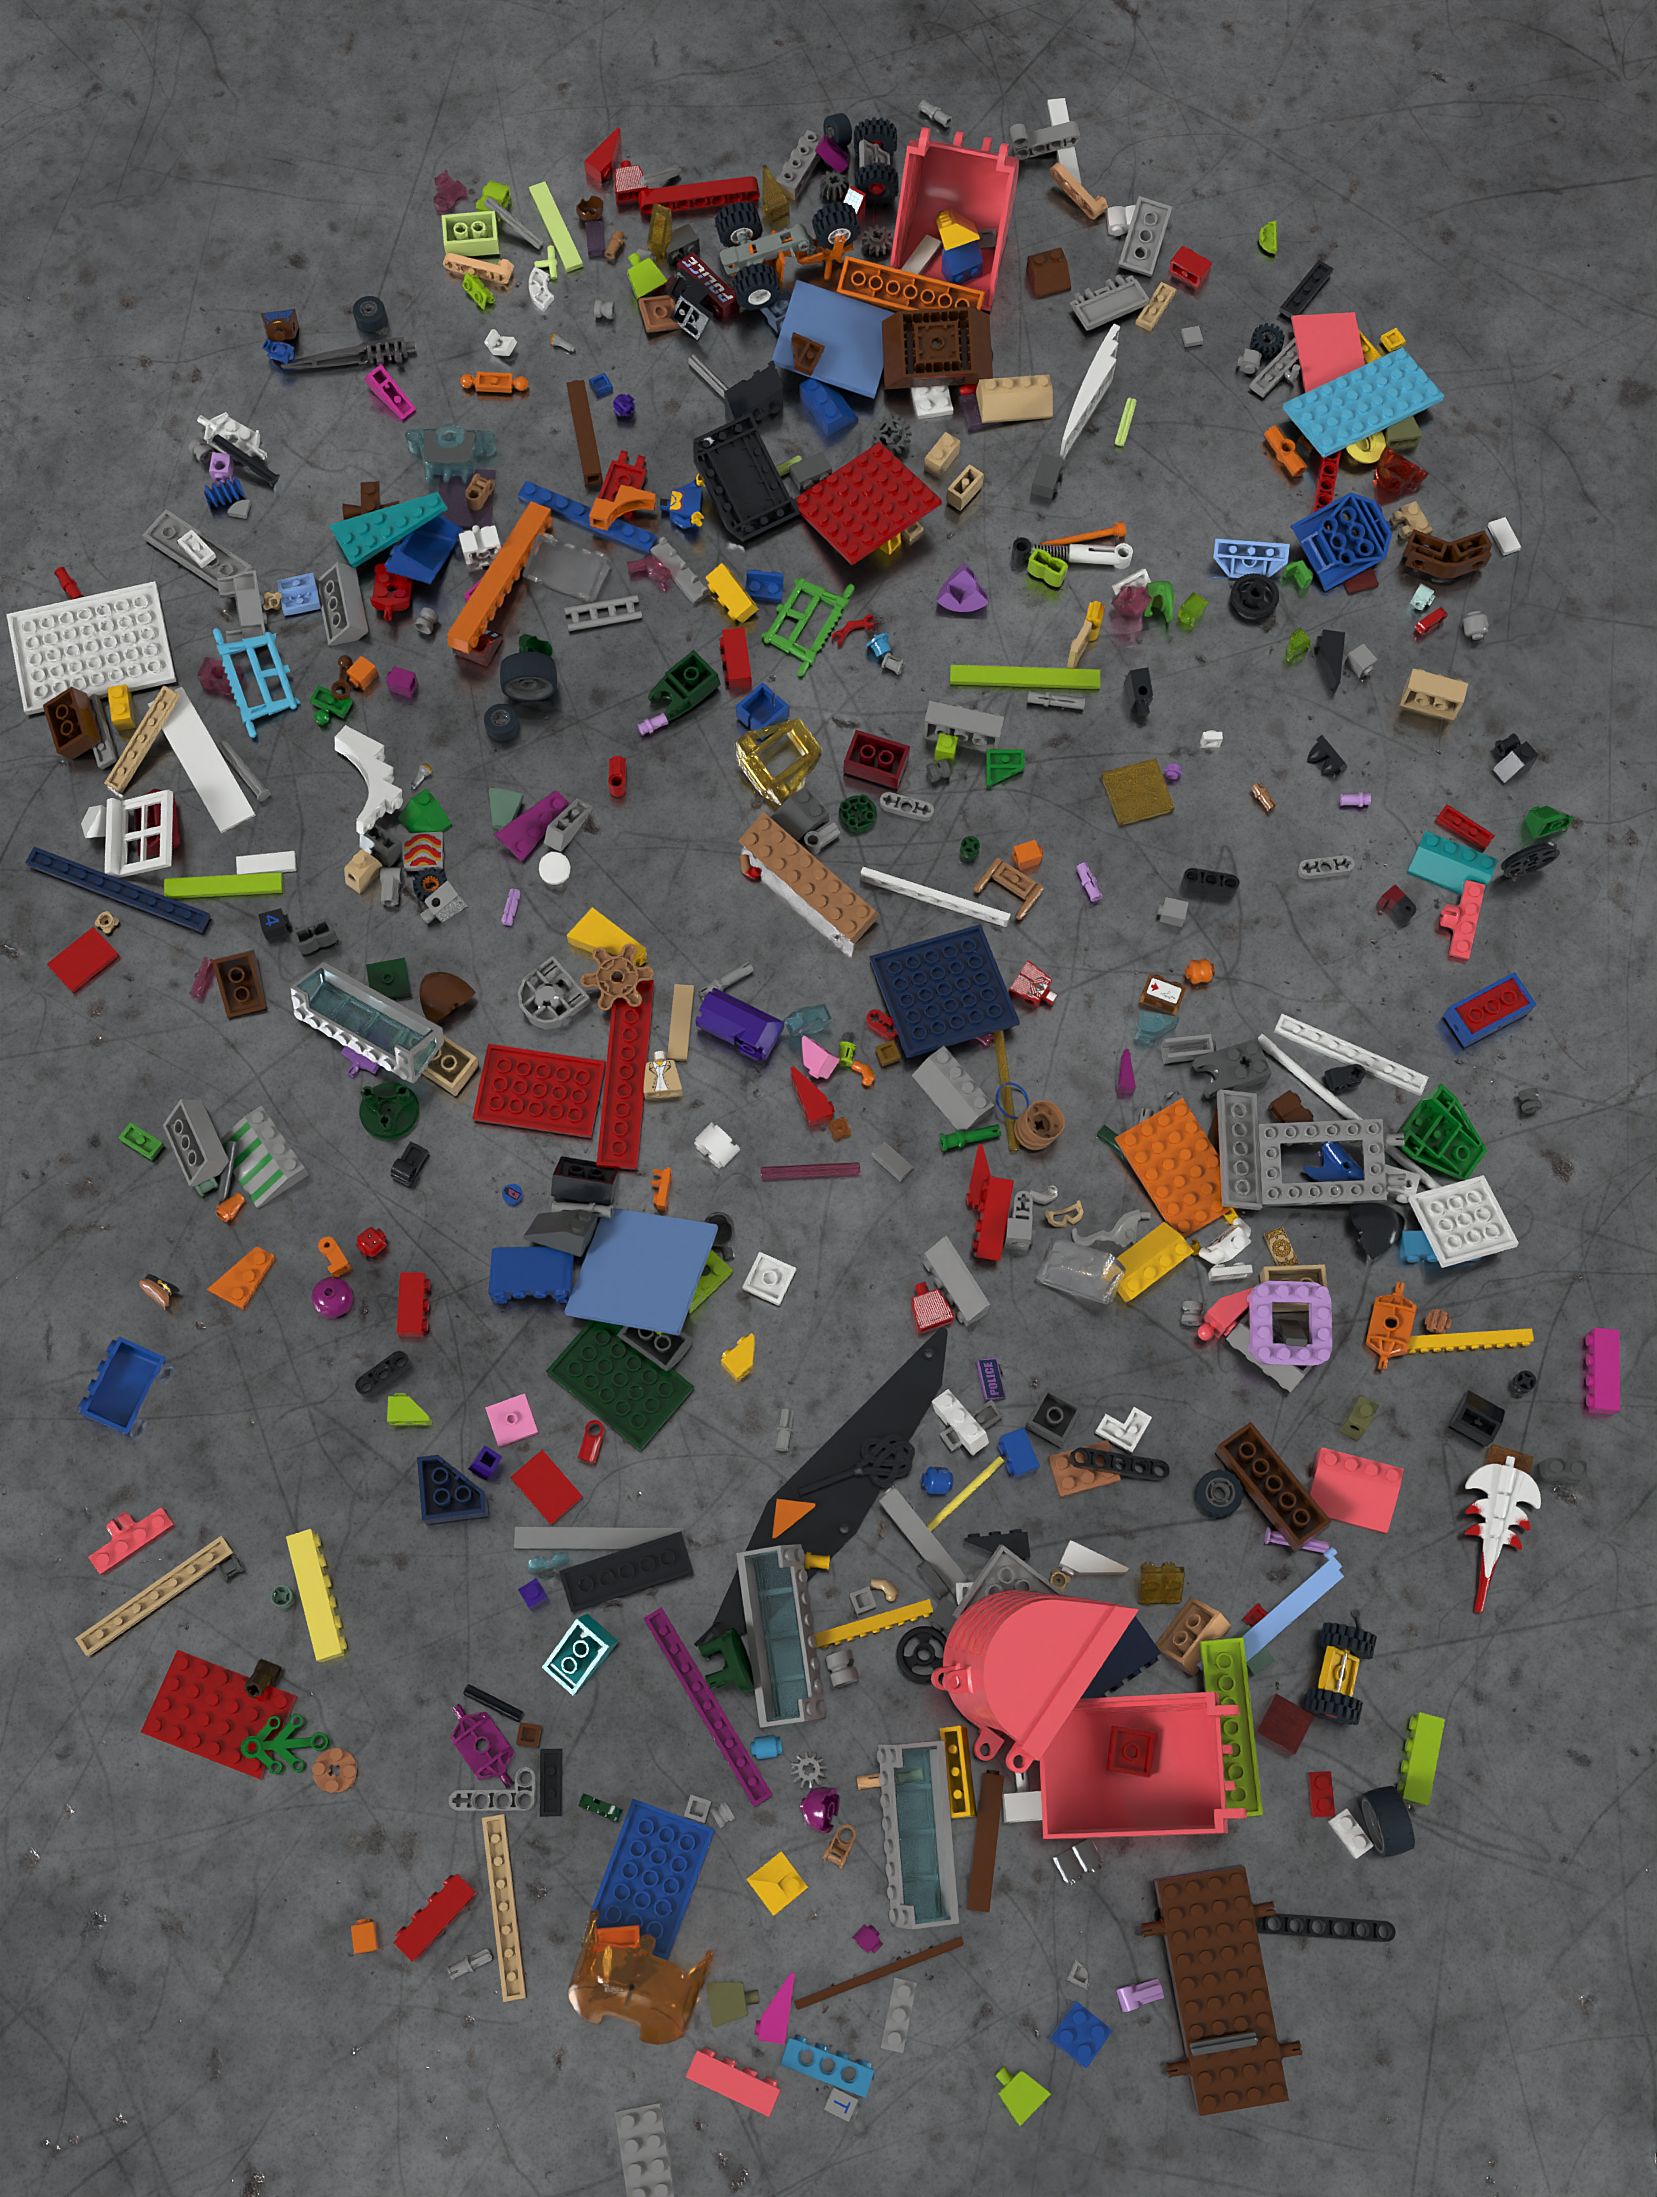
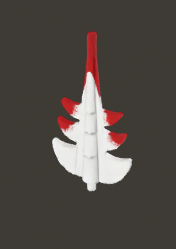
M1507 1456L1505 1465L1488 1464L1477 1468L1469 1476L1465 1485L1466 1489L1478 1488L1488 1494V1498L1474 1501L1465 1510L1466 1514L1476 1513L1485 1518V1523L1474 1524L1464 1532L1465 1535H1476L1484 1539L1479 1589L1474 1611L1483 1613L1486 1594L1502 1545L1508 1544L1518 1550L1523 1548L1518 1536L1508 1529L1509 1525L1514 1524L1526 1531L1531 1530L1526 1514L1516 1507V1503L1519 1501L1527 1502L1536 1509H1539L1541 1505L1537 1484L1527 1473L1514 1468L1515 1458Z

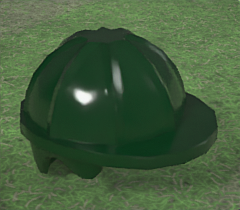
M523 634L519 637V652H538L551 657L553 649L548 641L539 640L537 636Z

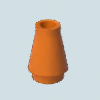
M236 1192L232 1197L217 1206L216 1215L224 1222L232 1220L245 1202L244 1197Z

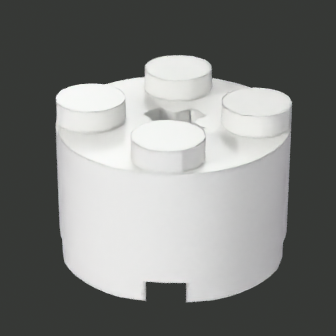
M713 1122L696 1137L694 1142L697 1150L704 1156L708 1154L712 1164L718 1169L725 1167L740 1151L737 1144L734 1146L731 1143L732 1139L720 1127L714 1126Z

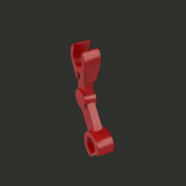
M866 615L862 620L848 621L844 628L832 634V641L839 637L840 640L837 642V646H840L850 631L861 627L867 629L874 628L875 622L867 623L868 620H873V615Z

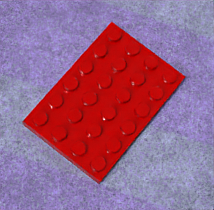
M488 1044L472 1119L480 1122L591 1138L606 1062Z
M177 1650L140 1733L261 1780L267 1766L257 1757H245L241 1751L242 1741L248 1736H256L267 1724L268 1718L275 1715L280 1719V1726L277 1729H273L264 1739V1741H272L284 1728L297 1696L269 1685L262 1696L256 1698L249 1697L248 1693L244 1690L246 1682L250 1679L249 1677ZM273 1718L269 1724L274 1727L278 1724V1720ZM250 1743L248 1749L250 1751L255 1750L256 1744ZM264 1750L271 1758L274 1750Z

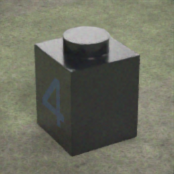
M281 908L258 914L261 929L266 939L289 933L287 927L291 925L288 914L284 915Z

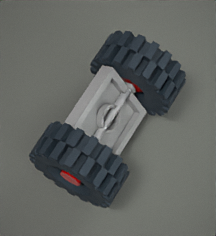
M873 117L872 120L865 119V122H859V126L856 125L853 132L855 153L859 156L860 171L857 170L854 177L855 188L866 193V205L871 203L872 206H876V204L883 206L885 202L889 204L890 200L894 201L895 196L897 197L899 192L898 173L895 168L891 169L890 155L893 156L894 151L896 152L897 129L893 123L890 124L889 120L883 121V118L876 120V117Z

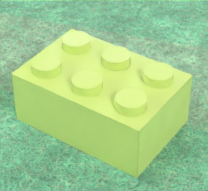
M495 211L442 215L443 241L446 254L453 253L464 257L500 254Z

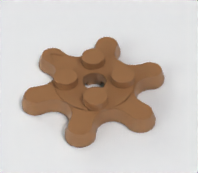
M633 944L624 945L618 956H610L602 947L593 950L592 955L598 963V969L594 973L582 975L580 982L585 988L597 987L600 989L601 997L598 1000V1007L601 1010H609L614 1000L618 998L626 999L632 1007H637L642 1002V997L636 991V986L641 981L651 980L654 976V971L649 966L637 967L633 963V958L637 952ZM620 973L623 975V979L621 982L612 981L613 975Z

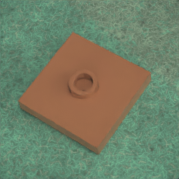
M669 295L639 298L638 303L647 333L682 328L669 318L676 305L675 300Z

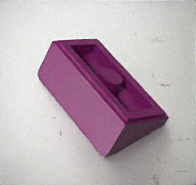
M824 134L816 146L815 152L837 172H843L849 165L850 157Z

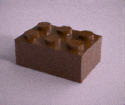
M71 686L43 704L58 754L73 760L101 742L87 693Z

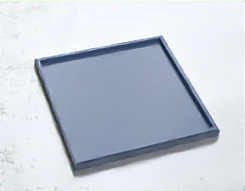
M796 280L772 360L778 367L808 376L794 369L791 337L793 332L825 346L812 375L808 377L874 399L884 366L882 321L895 313Z
M614 1208L612 1219L603 1217L600 1219L564 1313L566 1316L680 1335L717 1234V1224Z

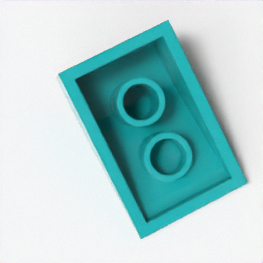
M587 1613L575 1620L542 1668L574 1696L609 1656L619 1641Z

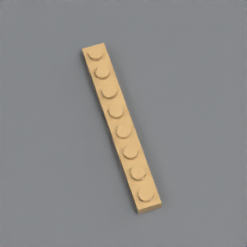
M223 1536L218 1537L76 1637V1641L87 1657L91 1656L210 1572L217 1564H221L234 1555L233 1551Z
M502 1814L482 1818L502 1997L503 2002L526 1998L505 1815Z

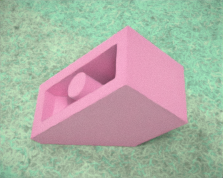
M805 1035L802 1037L803 1062L810 1069L808 1073L817 1079L820 1076L828 1079L840 1059L815 1040Z

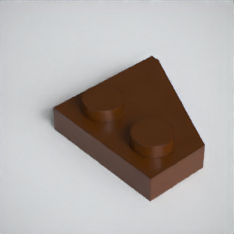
M793 332L791 343L794 369L811 376L824 352L825 346Z

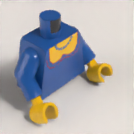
M700 474L691 483L672 490L671 500H660V510L670 511V520L682 529L690 527L699 528L702 525L700 520L704 519V516L701 514L703 501L701 485L706 486Z

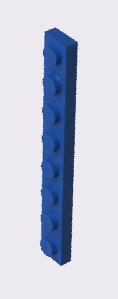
M525 481L518 493V499L527 503L532 501L550 508L553 514L649 554L650 549L654 547L658 539L657 535L620 519H616L608 531L590 526L589 519L591 507L529 481Z

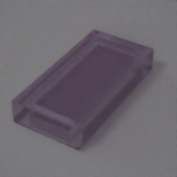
M603 220L585 222L588 255L604 254L606 249Z

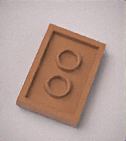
M1108 1440L1083 1447L1112 1452ZM1075 1449L1048 1456L1060 1498L1121 1480L1118 1474L1074 1467L1070 1463L1069 1457ZM1080 1452L1075 1454L1076 1461L1084 1463V1455ZM1095 1457L1096 1464L1104 1466L1105 1461L1103 1457Z

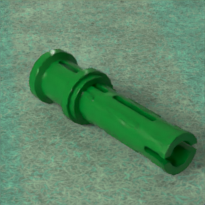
M996 1124L965 1132L956 1130L955 1133L946 1135L940 1133L941 1148L943 1151H947V1148L955 1146L961 1148L965 1146V1143L1000 1137L1001 1131L992 1132L993 1130L1000 1129V1126Z

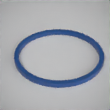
M1008 1082L1001 1085L996 1092V1103L1000 1111L1005 1116L1011 1119H1017L1018 1117L1010 1116L1000 1106L999 1092L1001 1088L1005 1085H1013L1019 1088L1025 1095L1027 1102L1026 1108L1029 1107V1098L1027 1093L1021 1086H1019L1016 1083Z

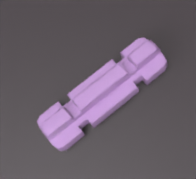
M511 888L509 891V898H507L504 915L501 920L502 924L511 926L513 923V917L518 905L517 901L520 897V890Z

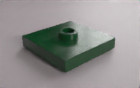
M405 958L366 965L370 988L391 1000L412 996Z

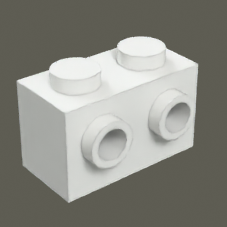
M1385 1164V1173L1387 1175L1406 1173V1179L1404 1180L1407 1181L1406 1186H1388V1189H1386L1387 1197L1396 1198L1401 1203H1408L1409 1196L1417 1192L1421 1175Z

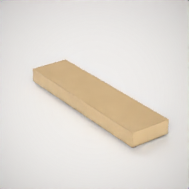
M674 985L667 1060L687 1062L694 997L693 985Z

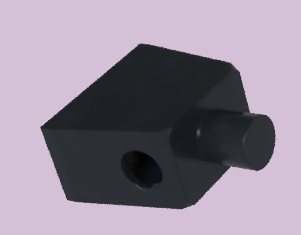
M1149 668L1130 670L1124 681L1130 707L1132 709L1137 708L1139 716L1150 714L1149 705L1153 700Z

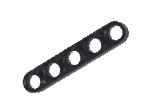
M1083 1447L1072 1451L1069 1457L1070 1463L1076 1468L1155 1481L1163 1480L1170 1472L1169 1465L1162 1460ZM1077 1452L1084 1455V1463L1076 1461L1075 1454ZM1096 1456L1103 1457L1105 1461L1104 1466L1096 1464ZM1116 1459H1121L1124 1462V1469L1120 1470L1115 1466ZM1136 1462H1140L1143 1464V1473L1136 1471ZM1156 1465H1160L1164 1469L1163 1476L1155 1473L1154 1468Z

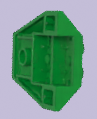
M1443 1084L1438 1085L1417 1103L1397 1131V1134L1404 1133L1403 1139H1397L1404 1140V1146L1398 1147L1409 1157L1462 1181L1468 1180L1488 1151L1457 1097Z

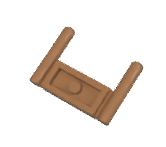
M998 857L973 888L976 893H979L989 879L993 877L995 881L1024 900L1026 899L1015 914L1017 920H1021L1044 890L1043 886L1036 884L1034 880L1008 863L1003 862Z

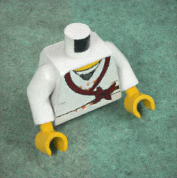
M1230 1208L1232 1213L1223 1215L1228 1223L1233 1225L1206 1248H1201L1199 1241L1192 1239L1194 1245H1189L1194 1251L1192 1255L1199 1254L1200 1257L1216 1265L1229 1261L1251 1243L1249 1239L1251 1229L1239 1218L1235 1210Z

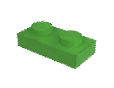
M131 1122L118 1137L120 1141L151 1161L154 1160L164 1146L163 1142Z

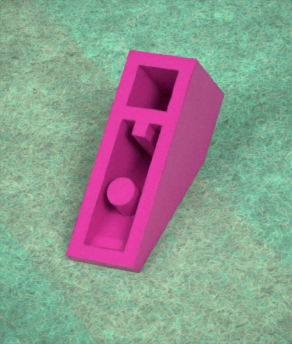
M381 364L363 379L374 394L401 420L416 410Z
M795 1973L789 1974L761 2016V2021L756 2020L754 2034L759 2035L758 2040L785 2044Z

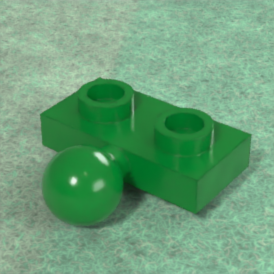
M320 685L317 686L309 700L310 704L321 708L314 714L315 721L321 725L329 721V712L344 718L353 704L352 699L349 698L337 700L332 696L331 690Z

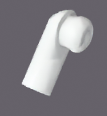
M1048 1186V1189L1042 1193L1031 1190L1030 1194L1034 1202L1047 1204L1056 1199L1058 1189L1055 1186Z

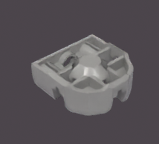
M553 956L522 979L518 990L521 1011L526 1014L534 1026L545 1030L559 1028L562 1026L563 1021L566 1020L565 1018L570 1016L572 1018L590 1004L589 996ZM535 976L542 983L536 989L529 982L530 978ZM559 981H562L569 990L565 995L561 987L557 985ZM544 1001L550 1002L551 1006H543ZM537 1005L539 1009L530 1014L528 1011ZM558 1006H562L565 1010L560 1016L555 1012Z

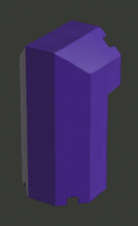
M713 988L712 992L710 991L699 1009L702 1015L701 1017L697 1016L695 1020L697 1027L730 1042L734 1046L737 1043L740 1046L738 1048L739 1051L758 1060L761 1056L762 1060L768 1058L784 1029L783 1021L716 988Z

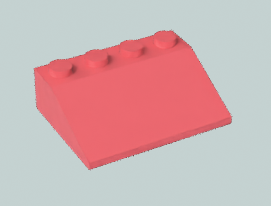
M1321 1447L1316 1452L1308 1493L1329 1519L1387 1534L1400 1491L1404 1469Z

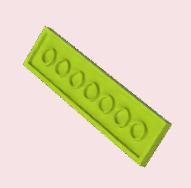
M1244 1637L1199 1641L1205 1692L1218 1693L1220 1705H1239L1240 1715L1220 1717L1222 1745H1232L1233 1750L1232 1755H1223L1225 1781H1235V1791H1225L1226 1809L1246 1808L1247 1817L1263 1815Z

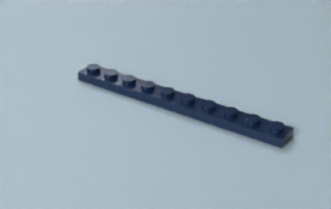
M37 847L32 849L25 862L31 868L201 933L211 917L208 912Z

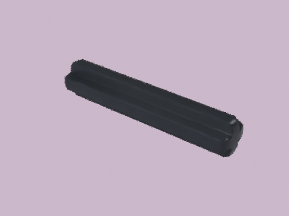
M470 1684L464 1689L463 1694L516 1722L521 1720L523 1711Z

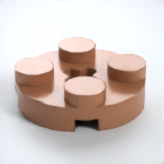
M339 1748L328 1749L318 1756L312 1767L314 1781L323 1791L330 1793L344 1792L355 1782L357 1762L353 1755L346 1750ZM333 1765L335 1767L340 1766L339 1776L330 1775Z

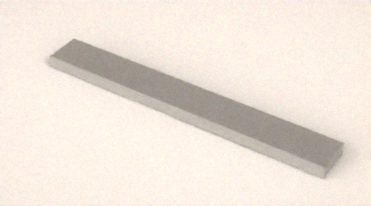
M515 1527L514 1549L625 1550L680 1531L684 1538V1528Z

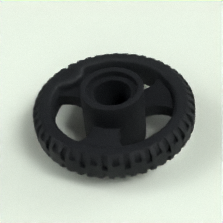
M1250 573L1236 580L1231 590V601L1235 609L1239 613L1244 614V616H1249L1250 618L1265 617L1276 608L1279 601V590L1269 577ZM1255 582L1248 586L1246 592L1238 590L1244 583ZM1265 587H1268L1272 593L1271 603L1264 600ZM1244 601L1245 604H1246L1249 608H1258V607H1259V610L1249 609V608L1245 607L1241 602Z
M915 1627L906 1632L898 1643L896 1651L897 1663L904 1675L913 1681L920 1683L932 1682V1674L920 1675L912 1671L915 1664L919 1666L931 1664L935 1669L943 1667V1658L935 1656V1649L929 1644V1640L934 1636L940 1641L943 1649H945L947 1638L933 1627ZM917 1636L920 1644L915 1647L913 1655L909 1657L904 1656V1648L907 1642L912 1637ZM921 1649L928 1650L930 1658L927 1660L920 1659L918 1651ZM941 1673L938 1679L941 1678L944 1675V1673Z

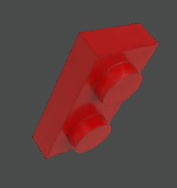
M1331 1771L1308 1772L1312 1817H1334L1335 1807Z

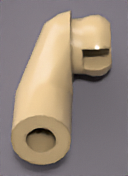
M871 1578L870 1589L883 1590L888 1601L897 1600L898 1588L890 1580Z

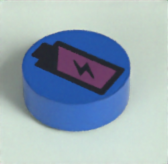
M508 1184L504 1187L502 1196L507 1204L516 1205L522 1200L523 1192L517 1184Z

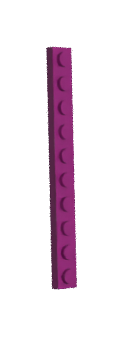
M661 1607L644 1617L643 1619L753 1806L756 1807L773 1796L712 1691L708 1688L705 1679L663 1608Z

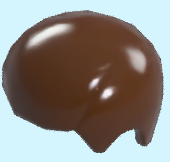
M591 196L587 201L582 198L576 206L577 215L587 222L597 221L603 214V200L597 196Z

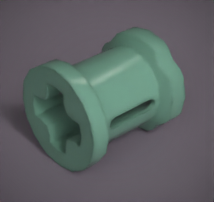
M214 1177L195 1186L201 1197L214 1187L219 1188Z

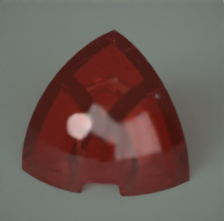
M1385 446L1377 465L1378 483L1384 490L1391 493H1402V490L1407 488L1413 489L1429 474L1387 446Z

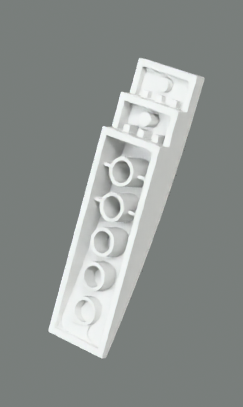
M1113 324L1101 344L1079 390L1065 429L1059 458H1065L1112 382L1120 326Z
M180 687L174 690V692L181 695L163 725L162 731L219 831L223 833L256 815L187 694ZM154 701L148 704L149 708L151 707Z

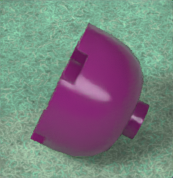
M330 1276L316 1283L312 1290L311 1299L313 1307L320 1315L325 1318L335 1319L349 1312L353 1305L354 1295L346 1281Z
M817 1787L812 1789L806 1798L802 1799L800 1810L803 1811L805 1822L812 1829L828 1833L833 1829L834 1825H831L833 1815L838 1816L839 1795L835 1794L836 1788Z

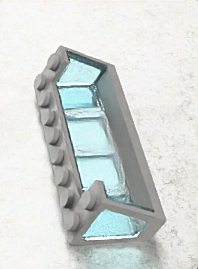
M325 962L321 963L290 987L294 1015L297 1019L308 1023L313 1028L325 1033L328 1037L336 1039L342 1045L350 1047L356 1053L364 1055L372 1062L378 1063L386 1070L392 1071L411 1083L417 1081L444 1043L442 1027Z
M801 1544L779 1545L736 1553L760 1728L826 1718V1704L823 1701L822 1694L823 1683L819 1673L820 1661L816 1652L817 1640L813 1630L814 1619L810 1609L811 1597L807 1588L808 1576L804 1567L805 1555Z
M944 1740L878 1745L877 1759L880 1763L879 1783L882 1789L880 1803L884 1816L882 1820V1827L885 1831L884 1851L887 1855L885 1869L889 1882L887 1895L890 1899L891 1910L889 1911V1919L892 1927L919 1929L958 1924L959 1915Z

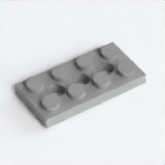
M1141 196L1138 197L1118 267L1149 277L1152 276L1172 206ZM1151 215L1154 217L1155 222L1149 224L1146 222L1145 217ZM1146 232L1150 239L1144 241L1141 239L1140 234ZM1141 249L1144 252V257H1137L1135 251Z

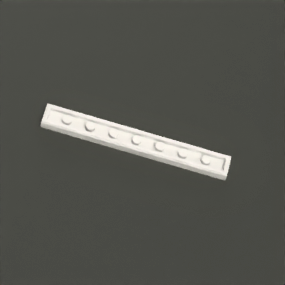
M863 867L861 870L860 880L862 882L996 925L1008 926L1010 913Z
M1281 1014L1273 1032L1347 1065L1359 1064L1364 1067L1366 1073L1419 1096L1422 1095L1429 1078L1284 1014Z

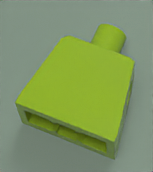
M637 252L628 257L633 267L627 270V275L637 300L667 282L665 276L650 258L642 261Z
M1003 2066L995 2074L1004 2085L997 2093L1019 2126L1051 2095L1045 2088L1020 2069L1013 2075Z

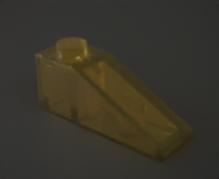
M763 165V206L761 210L764 217H767L770 223L789 216V202L768 167Z
M654 203L647 242L648 250L654 252L656 258L665 260L667 256L666 250L672 236L671 209Z

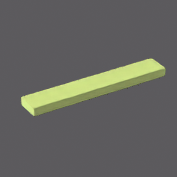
M546 182L530 186V194L566 272L583 267V262Z

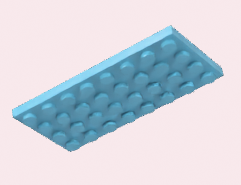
M1402 347L1283 403V410L1321 456L1325 458L1442 402L1444 394Z

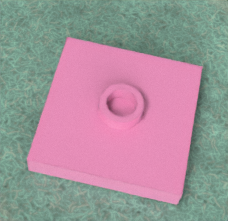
M525 1393L485 1407L498 1447L538 1434Z

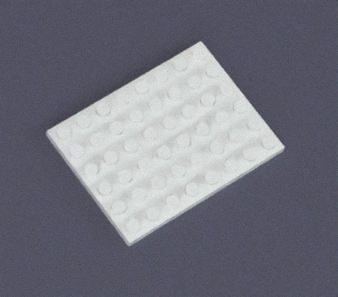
M155 581L6 614L22 703L26 715L44 712L43 704L71 686L87 693L88 697L96 694L102 699L108 697L107 687L127 684L130 692L177 682Z

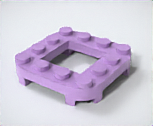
M1266 1281L1259 1283L1252 1289L1247 1296L1250 1314V1344H1247L1248 1351L1251 1352L1260 1364L1314 1366L1330 1358L1332 1351V1305L1329 1291L1325 1286L1315 1282ZM1272 1302L1309 1304V1344H1307V1347L1273 1343Z

